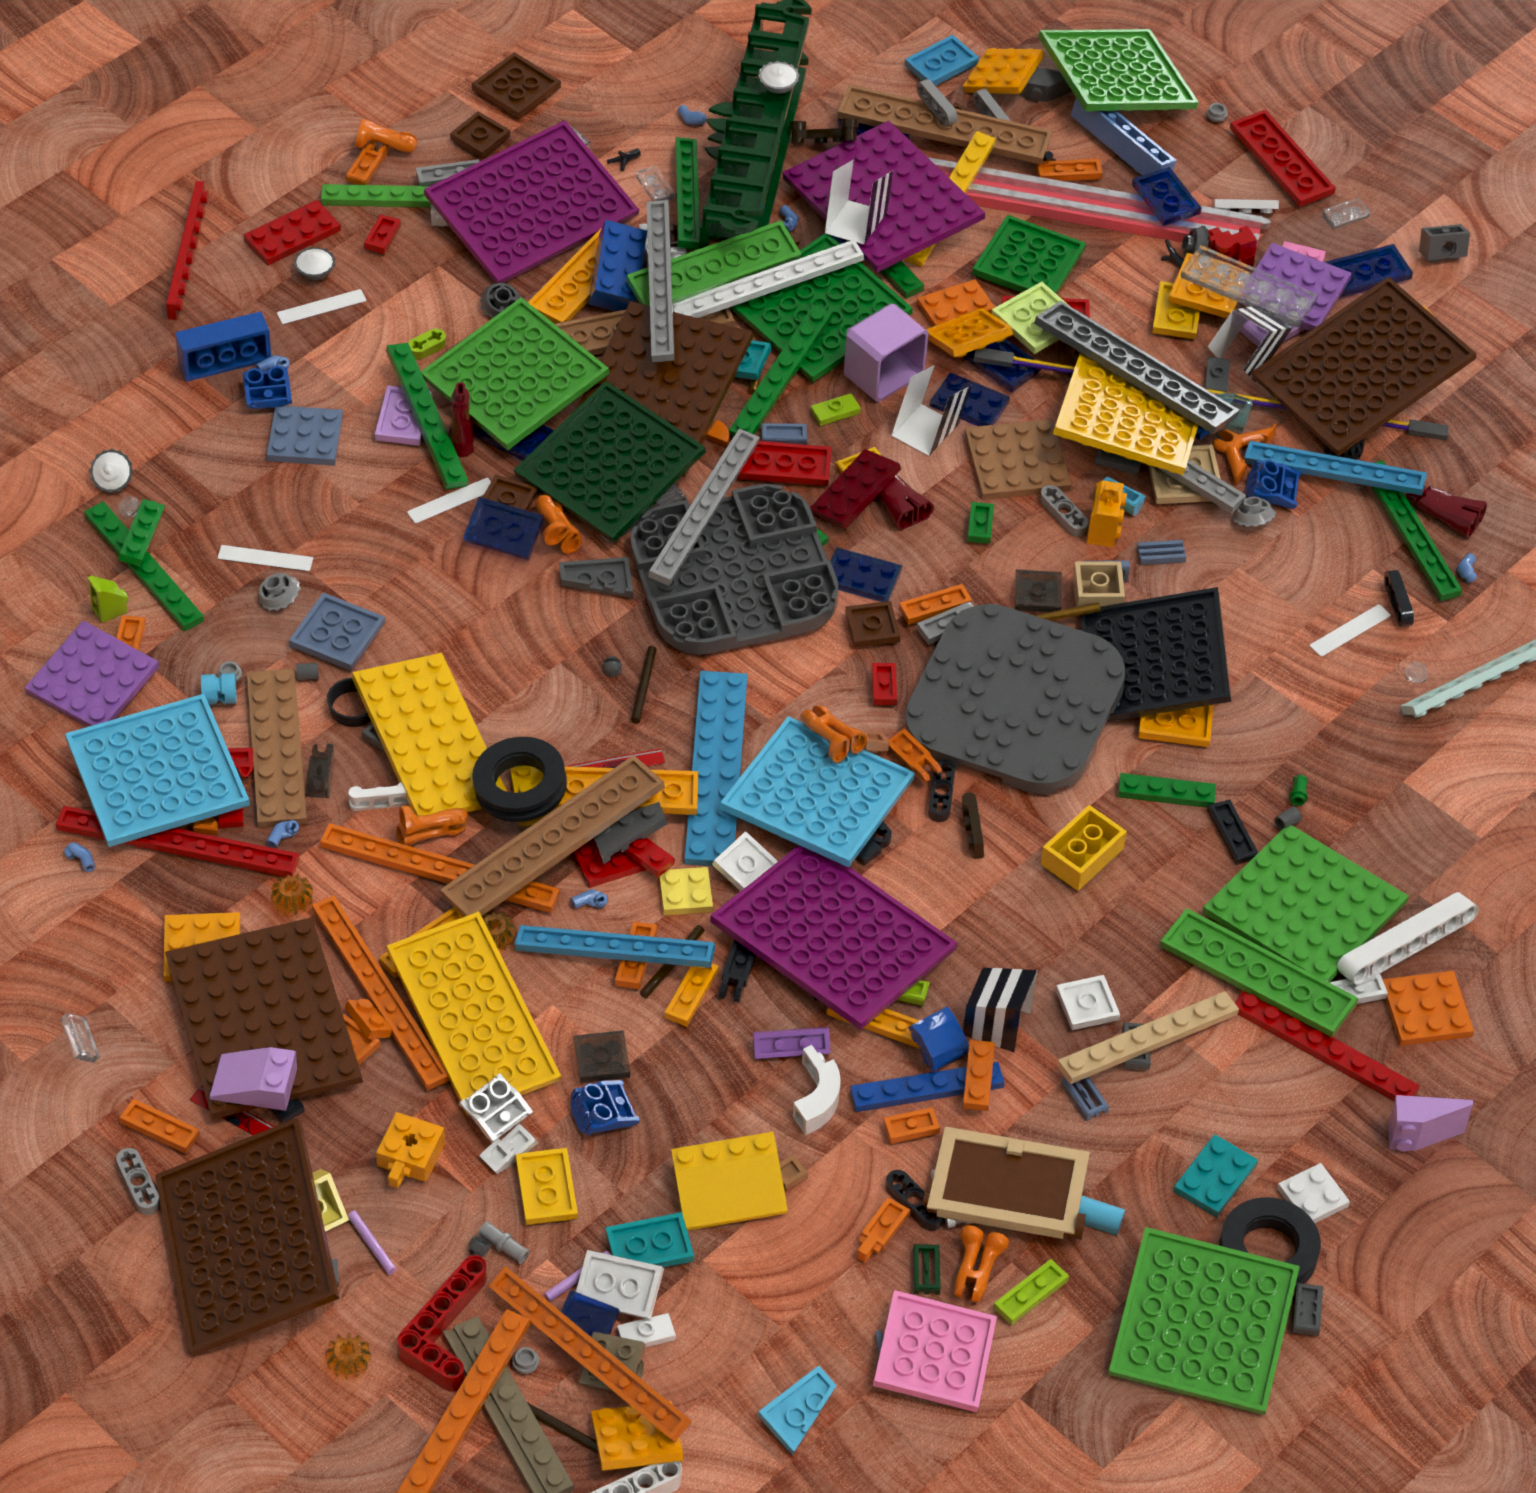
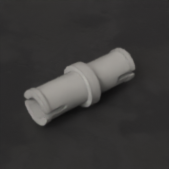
M486 1221L478 1232L480 1237L482 1236L496 1246L495 1249L498 1252L506 1253L519 1264H522L530 1253L529 1249L513 1240V1236L510 1233L502 1232L489 1221Z

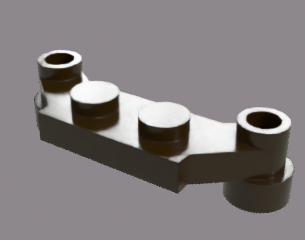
M842 119V128L806 130V121H790L789 130L792 131L791 143H804V139H815V143H828V139H832V142L836 143L857 141L859 119Z

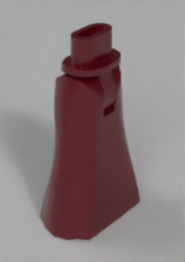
M462 382L456 384V389H454L451 396L452 419L449 426V437L458 457H467L474 453V428L469 413V391Z
M898 475L878 494L895 526L900 530L928 519L934 511L933 503L912 489Z
M1424 486L1422 495L1406 493V498L1413 502V506H1417L1424 512L1439 519L1467 539L1470 538L1478 527L1487 510L1486 501L1457 496L1432 486L1427 488Z

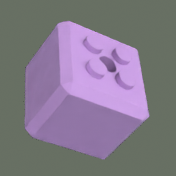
M888 304L847 329L844 375L873 400L881 402L907 386L912 376L925 370L929 332L897 305Z

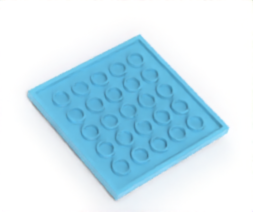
M205 694L65 733L66 742L108 847L250 806L248 795Z
M788 716L720 802V810L849 867L914 780L915 772L864 749L858 754H854L849 750L843 761L835 763L828 755L829 743L821 736L809 730L803 722Z

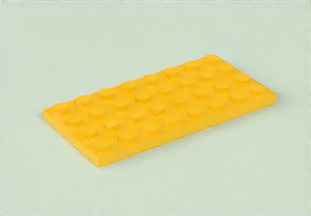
M438 653L353 672L352 680L399 783L402 782L405 788L407 801L415 815H429L452 808H462L467 812L482 809L476 798L472 773L477 759L487 747L443 654ZM499 776L496 781L497 787L507 791Z
M480 912L387 945V953L439 1059L449 1075V1080L460 1102L481 1089L499 1073L521 1096L561 1081V1074Z

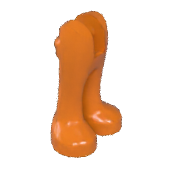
M362 119L355 147L363 148L368 141H377L398 151L411 153L416 149L418 141L416 136L410 132L394 131L376 125L370 120Z
M540 495L536 499V508L539 514L549 523V526L543 532L545 543L556 545L560 542V548L564 553L576 552L582 544L579 531L571 525L563 513L561 504L552 501L550 496Z
M815 705L812 711L807 709L800 715L801 721L809 730L821 736L829 743L828 755L835 763L843 761L849 750L854 754H858L866 746L868 738L862 731L849 727L837 719L825 706Z
M400 806V824L396 826L398 843L411 846L418 841L445 835L457 836L466 829L467 811L462 808H452L420 816L415 815L409 806Z
M967 1225L962 1227L960 1233L965 1251L955 1280L954 1296L962 1299L966 1283L968 1282L975 1284L971 1302H979L987 1288L994 1262L1008 1248L1009 1239L1001 1233H989L985 1240L979 1268L977 1271H974V1264L984 1240V1233L978 1227Z

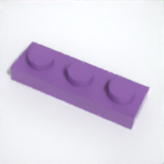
M828 1027L753 1032L755 1059L803 1055V1048L810 1045L814 1047L817 1053H830Z

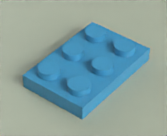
M951 35L906 58L904 65L922 81L929 79L936 86L977 65L979 57L958 38Z

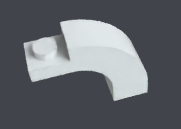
M812 1045L803 1048L802 1064L815 1081L817 1088L810 1095L793 1102L792 1117L805 1135L821 1128L831 1119L838 1106L841 1081L839 1069L834 1059L825 1062L823 1055L820 1052L817 1053Z

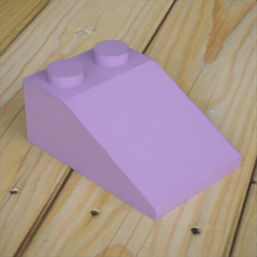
M268 1047L221 1054L210 1093V1100L286 1111L297 1072L296 1051Z
M1396 1095L1388 1122L1389 1149L1416 1151L1465 1133L1473 1107V1100Z

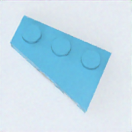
M817 1366L762 1408L757 1416L793 1456L835 1390L836 1384L820 1366Z

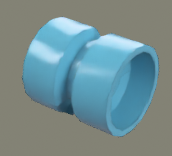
M222 673L220 677H216L215 674L201 675V693L205 694L209 705H216L218 701H221L223 704L237 703L235 673Z

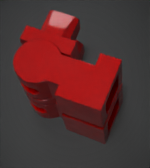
M1248 226L1239 228V233L1231 235L1229 230L1222 232L1219 227L1208 230L1209 243L1206 251L1208 259L1253 270L1257 239Z

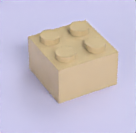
M1075 562L1072 578L1075 607L1100 603V607L1124 603L1125 591L1121 562Z

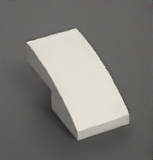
M519 1123L502 1140L497 1138L479 1156L498 1174L516 1162V1154L529 1152L538 1142Z

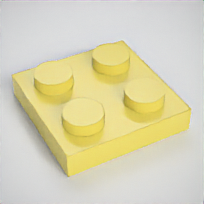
M708 867L670 869L659 877L664 915L713 912Z

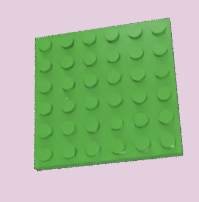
M1150 29L1040 30L1039 40L1085 111L1197 109L1198 100Z
M522 297L421 371L424 380L450 402L452 393L456 389V384L459 382L464 383L470 395L469 413L471 420L507 450L511 449L610 374L609 368Z
M1290 825L1287 828L1284 827L1203 907V914L1237 935L1330 982L1339 973L1337 963L1341 957L1370 941L1408 902L1409 895Z
M1145 1227L1108 1375L1265 1415L1300 1266Z

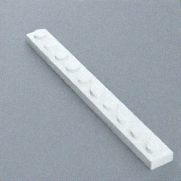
M852 240L673 304V312L700 318L863 261L864 254L856 241Z

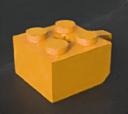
M1103 480L1096 483L1087 544L1114 548L1115 538L1120 539L1122 525H1118V523H1123L1124 509L1120 508V506L1125 507L1127 493H1123V483Z
M395 1113L376 1152L377 1166L390 1171L388 1186L399 1188L405 1176L424 1182L429 1179L445 1146L444 1127L402 1113Z

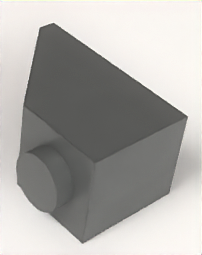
M1037 67L1027 83L1026 98L1048 102L1070 93L1071 88L1060 71Z

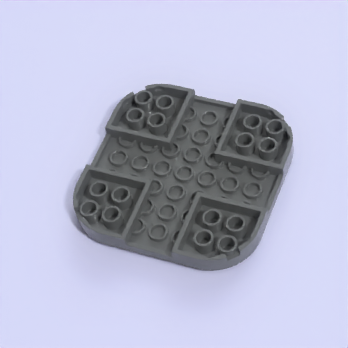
M759 484L732 490V496L723 499L670 586L649 578L648 574L689 509L688 500L660 505L647 511L641 516V521L637 526L634 525L632 529V558L656 628L669 645L683 652L697 655L710 654L810 632L824 625L833 616L837 608L838 580L831 561L827 560L811 509L807 502L795 491L791 494L782 490V486L773 484Z
M984 604L973 606L957 614L946 626L908 702L906 729L931 753L937 762L947 760L953 763L957 769L961 764L1002 778V784L1036 794L1055 793V789L1064 786L1069 788L1085 774L1110 714L1114 713L1122 696L1125 681L1124 662L1118 650L1099 636L1001 605Z

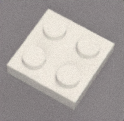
M745 831L713 861L712 865L739 891H742L778 861Z
M1104 975L1056 986V993L1071 1030L1119 1020L1120 1013Z
M1321 1163L1278 1183L1277 1190L1283 1198L1304 1210L1314 1223L1348 1208L1350 1204L1349 1199Z

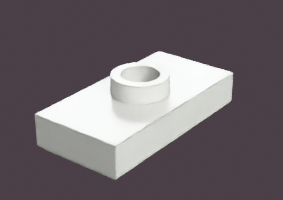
M669 1313L651 1317V1320L642 1319L617 1325L619 1337L643 1341L646 1344L645 1347L676 1340V1334Z

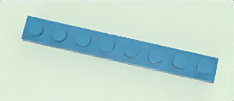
M1249 441L1244 457L1246 464L1253 465L1258 459L1261 461L1272 460L1275 463L1284 464L1301 474L1422 495L1427 479V472Z
M520 925L515 941L516 951L711 968L715 943Z

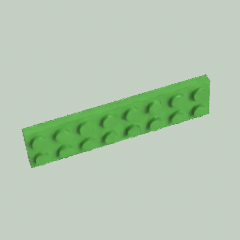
M782 220L750 233L741 234L671 259L673 304L713 288L800 259L801 252ZM649 267L627 274L626 281L638 302L650 306Z
M1188 908L1185 909L1160 943V947L1235 987L1255 995L1258 999L1271 1006H1275L1286 1014L1330 1037L1334 1036L1358 1003V997Z

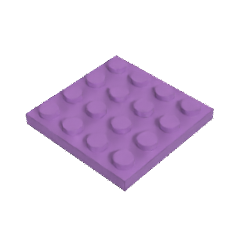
M1272 243L1242 289L1238 303L1247 307L1258 305L1278 319L1311 331L1326 320L1350 281L1352 273Z
M83 620L26 685L25 690L29 695L89 727L116 719L160 665L157 660Z

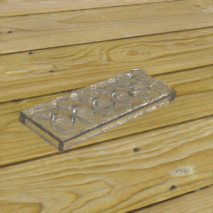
M1200 245L1182 269L1180 278L1248 307L1258 305L1283 322L1295 327L1301 325L1318 299V294Z

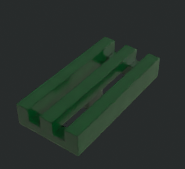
M913 1244L914 1294H919V1291L924 1294L935 1292V1295H940L939 1245ZM919 1251H923L924 1284H920ZM929 1251H934V1284H930Z

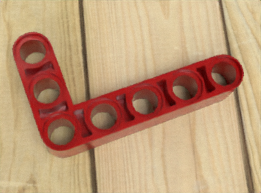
M472 1255L467 1257L397 1337L399 1359L449 1392L458 1391L463 1383L464 1365L460 1359L434 1342L487 1282L486 1261L481 1256ZM461 1289V1290H463V1291H461V1292H456L455 1290ZM412 1345L414 1347L406 1348L405 1346ZM434 1359L435 1361L427 1362L426 1360ZM456 1373L457 1375L449 1376L447 1374Z

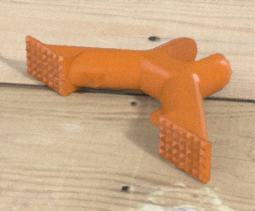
M1276 424L1269 428L1242 434L1223 429L1219 432V435L1225 441L1220 439L1213 440L1212 445L1214 449L1227 456L1234 478V486L1238 485L1246 472V460L1241 458L1239 452L1241 448L1248 446L1249 441L1268 444L1276 433Z

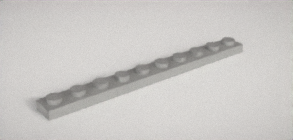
M668 200L647 202L651 357L652 362L674 361Z
M738 429L649 570V578L670 586L758 445L760 437Z

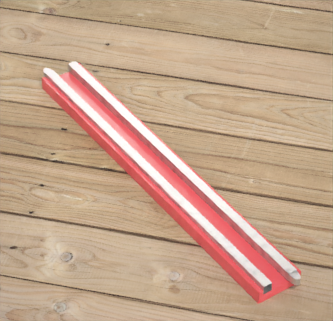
M929 158L948 177H950L957 165V162ZM985 167L980 169L966 193L981 207L1182 242L1184 236L1188 235L1191 229L1206 226L1208 230L1219 227L1222 232L1229 230L1231 235L1239 233V228L1248 226L1257 239L1256 250L1261 228H1270L1271 223L1269 219L1262 216Z

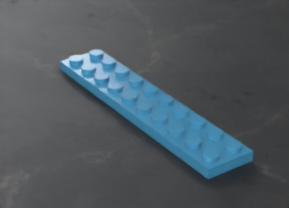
M700 671L692 771H698L697 815H688L685 865L713 866V861L735 842L737 817L720 810V802L740 778L747 674Z

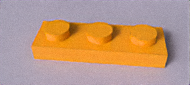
M713 963L711 968L691 966L665 1010L664 1018L687 1027L718 974L719 966Z

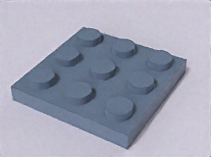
M294 406L275 407L267 450V461L335 466L343 421V410Z
M322 593L289 639V647L352 671L384 626L385 617Z

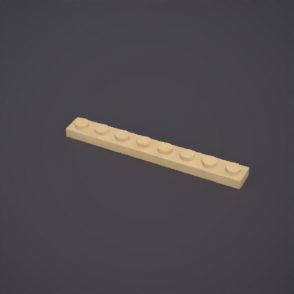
M1224 991L1058 1060L1057 1067L1067 1081L1072 1084L1237 1016L1239 1008Z

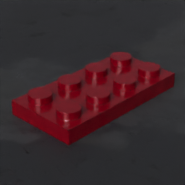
M864 449L810 507L812 515L846 530L901 470L900 464Z

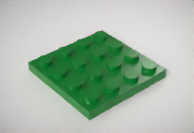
M1007 215L974 265L972 275L1021 293L1043 282L1054 293L1058 294L1085 251L1086 243Z

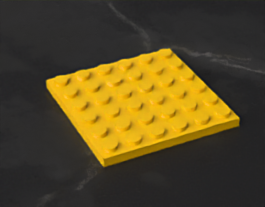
M1079 354L1053 434L1063 439L1079 442L1085 446L1102 449L1107 453H1114L1130 460L1146 463L1152 467L1168 470L1171 473L1184 475L1198 424L1186 419L1182 414L1174 409H1170L1156 398H1152L1148 393L1133 386L1122 377L1115 375L1104 366L1097 364L1091 358Z

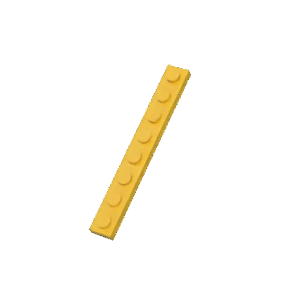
M976 131L949 177L964 193H967L996 144V138ZM936 244L903 260L923 267Z

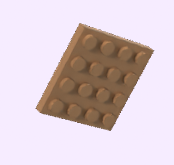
M1053 419L965 428L964 435L982 500L1041 494L1042 488L1047 485L1057 486L1062 492L1071 491L1072 484L1057 435L1053 434L1055 428Z

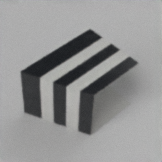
M853 159L833 171L825 233L865 244L887 213L893 171L873 182L870 206L848 200Z
M1258 305L1233 310L1208 345V348L1217 358H1222L1247 320L1266 330L1268 334L1243 368L1254 382L1256 380L1252 378V371L1274 356L1293 328Z
M934 365L910 378L891 435L928 456L959 425L972 387L971 385L950 396L943 415L922 405Z
M983 967L966 1005L963 1026L964 1035L979 1041L995 1042L996 1047L1015 1053L1020 1013L1023 1011L1031 1014L1037 970Z

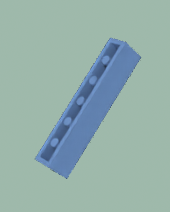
M1076 98L1070 116L1078 121L1080 125L1084 126L1093 136L1102 141L1154 186L1170 181L1176 159L1118 111H1085Z

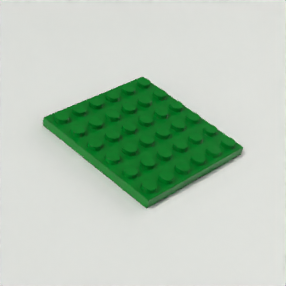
M825 233L800 250L801 258L840 244L829 234ZM861 262L729 307L763 339L771 343V346L779 353H781L812 305L832 312V320L798 369L812 383L845 361L847 329L888 304L897 305L909 316L913 314V308Z

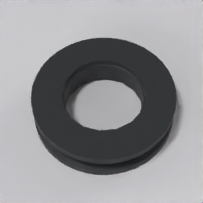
M513 737L493 744L479 756L472 773L475 794L479 805L489 815L508 822H525L546 815L561 802L567 788V778L562 756L548 742L533 737ZM526 765L535 767L544 774L542 781L526 792L511 793L502 790L496 785L498 777L506 770L515 766Z
M1272 1197L1251 1199L1235 1207L1225 1219L1219 1246L1248 1253L1244 1246V1237L1250 1231L1258 1228H1273L1281 1231L1292 1240L1296 1251L1295 1255L1286 1263L1300 1266L1296 1284H1305L1314 1273L1321 1249L1320 1234L1311 1217L1295 1204Z

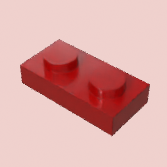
M380 214L364 242V249L385 254L401 227V220Z
M872 663L873 705H897L896 663Z
M647 837L633 841L629 844V849L623 852L657 878L675 864L673 856Z

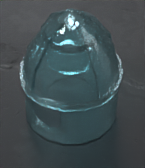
M1235 392L1216 394V396L1240 410L1238 417L1226 426L1243 432L1254 400L1236 395Z

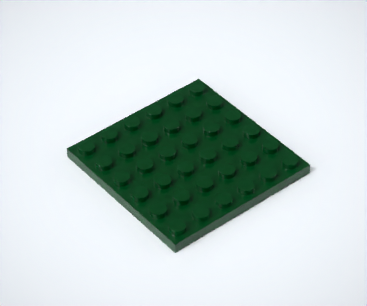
M605 381L514 469V473L527 484L535 486L543 495L550 496L552 501L561 504L569 513L614 543L706 453L705 446Z

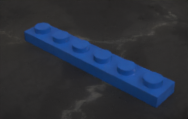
M993 1062L990 1090L1004 1088L1005 1082L999 1062ZM967 1067L850 1086V1093L855 1111L861 1112L964 1095Z

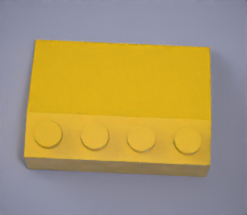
M774 1131L671 1149L681 1210L687 1231L788 1213Z

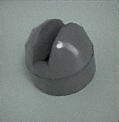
M609 656L604 660L603 672L605 675L615 677L621 673L622 664L619 658Z
M473 1235L468 1245V1251L471 1255L484 1257L488 1253L491 1244L484 1238Z

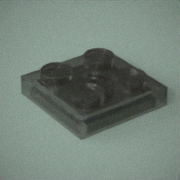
M1016 569L1015 610L1054 612L1062 609V572Z
M624 1030L573 1036L580 1083L630 1078L631 1072Z

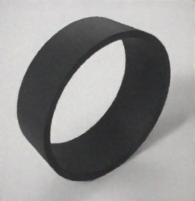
M352 678L342 679L335 683L327 694V703L334 720L349 727H357L369 723L371 719L368 713L359 716H346L333 709V704L339 696L348 692H358Z

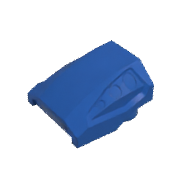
M274 366L269 371L264 372L257 368L242 372L247 408L262 409L292 404L287 368Z
M1258 459L1253 464L1247 477L1245 494L1248 497L1265 499L1270 504L1295 509L1298 504L1296 502L1298 479L1301 473L1284 464L1275 463L1272 460L1261 461Z
M948 1006L908 1027L913 1041L920 1046L923 1052V1061L926 1065L930 1066L931 1072L967 1054L969 1051L968 1041Z
M622 1080L599 1081L594 1084L589 1083L585 1087L574 1088L571 1093V1112L580 1132L591 1135L594 1132L632 1127L639 1123L640 1119L634 1113L623 1088L624 1083Z

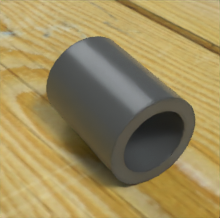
M318 663L296 664L297 680L319 679Z
M1294 806L1274 818V822L1279 830L1290 825L1293 826L1302 820L1300 811Z

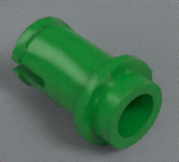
M1297 775V778L1293 777V786L1289 799L1293 805L1302 806L1308 800V794L1306 793L1308 778L1304 775Z

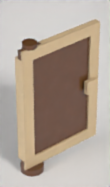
M945 1126L931 1191H925L923 1207H927V1212L937 1213V1217L1063 1239V1236L1082 1240L1086 1214L1079 1213L1090 1152Z

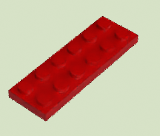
M1266 109L1231 122V131L1299 207L1335 194L1336 187Z

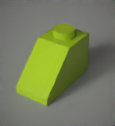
M92 575L87 577L91 607L102 623L128 613L126 603L129 602V599L124 589L120 590L114 581Z

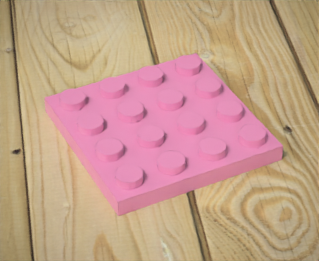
M894 1290L872 1386L977 1412L997 1316Z

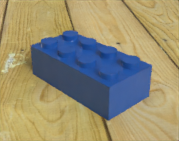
M605 220L598 238L589 305L612 311H621L627 309L630 301L637 302V298L626 281L627 274L642 270L647 230Z
M262 311L175 332L178 365L185 382L253 366L271 357L270 332Z

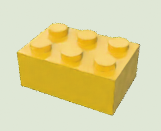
M1088 805L1043 846L1040 865L1079 891L1124 849L1127 831Z

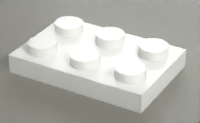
M587 1250L573 1301L577 1304L651 1320L664 1268L658 1265Z

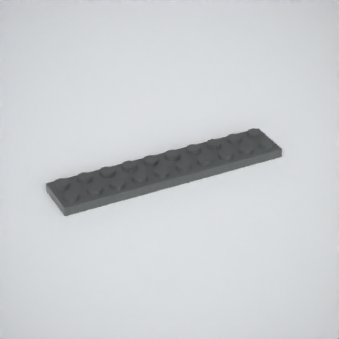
M1062 301L1051 306L1035 318L1034 324L1045 332H1049L1061 342L1075 348L1079 353L1091 358L1097 364L1109 369L1115 375L1122 377L1133 386L1148 393L1152 398H1156L1170 409H1174L1185 416L1186 419L1195 422L1212 434L1238 417L1240 410Z

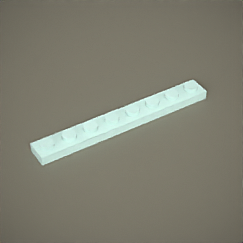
M1536 639L1401 705L1403 715L1423 716L1427 713L1428 709L1441 707L1446 704V700L1459 698L1468 689L1480 688L1483 686L1482 682L1486 680L1498 679L1501 677V673L1516 670L1519 668V664L1523 662L1527 663L1536 660Z

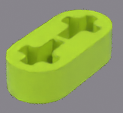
M431 329L411 339L408 344L415 360L424 359L446 346V333L441 329Z

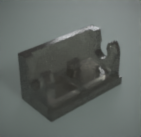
M327 743L325 752L318 751L317 744L313 745L305 797L329 798L335 762L334 744Z

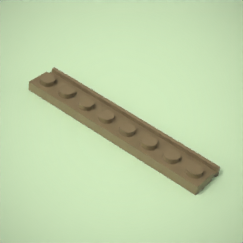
M478 1316L454 1326V1329L443 1331V1337L452 1354L460 1359L464 1365L465 1377L489 1339V1335ZM506 1366L482 1406L530 1493H569L573 1491L574 1484Z

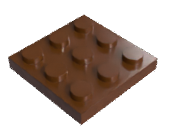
M515 52L472 83L473 91L517 119L561 88L560 80Z

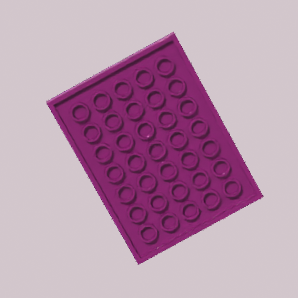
M565 120L424 189V196L496 284L505 283L590 240L603 227L605 220L621 224L639 214L638 207Z
M890 121L858 135L857 141H845L782 172L783 179L826 221L833 171L854 159L848 200L870 206L873 182L893 171L887 213L865 244L857 243L864 254V260L876 272L985 219V212Z
M800 845L710 916L712 924L860 1030L957 949L958 944L852 868Z

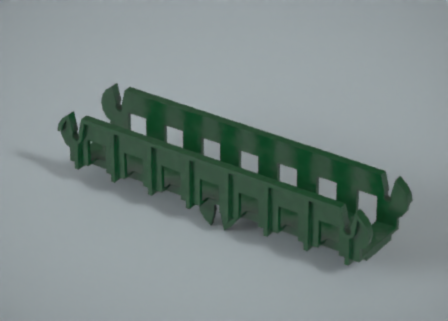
M781 0L775 4L764 2L756 4L752 28L748 33V43L744 59L741 60V70L737 86L733 91V101L719 103L709 108V112L727 118L706 119L707 124L716 131V133L708 136V140L721 144V146L705 147V151L717 163L714 175L711 176L706 206L703 207L699 249L710 246L713 239L724 241L741 234L750 233L770 224L792 131L789 130L790 121H795L806 77V68L799 65H808L809 62L808 57L802 52L809 27V18L802 15H811L812 8L804 0ZM764 20L785 23L783 33L763 31ZM776 61L792 64L794 68L798 69V74H800L799 81L786 93L770 92L760 82V78H755L760 74L759 69H762L763 65Z

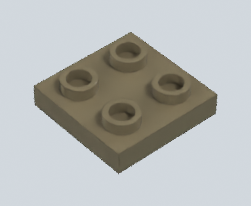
M593 1332L592 1338L642 1378L644 1371L642 1357L646 1346L643 1341ZM583 1366L579 1381L581 1386L614 1392Z

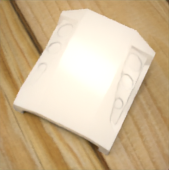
M500 1073L481 1089L458 1104L472 1117L491 1142L495 1141L533 1112L520 1093Z

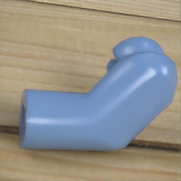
M681 105L677 109L683 121L689 126L704 125L706 123L707 117L702 112L689 111L686 105Z
M784 205L779 210V213L785 218V221L782 222L788 231H793L797 227L799 217L787 205Z
M273 355L257 363L255 367L262 372L268 371L274 366L288 369L290 362L286 357Z
M1471 553L1466 554L1457 566L1458 574L1467 583H1472L1477 578V574L1473 572L1474 569L1472 567L1476 562V557Z
M290 820L276 824L266 841V845L271 848H277L281 839L296 835L299 830L298 822Z
M72 842L64 849V854L67 858L73 859L76 856L80 859L85 872H91L96 868L91 852L87 848Z
M590 889L571 897L570 901L574 909L584 905L603 908L608 902V897L600 891Z

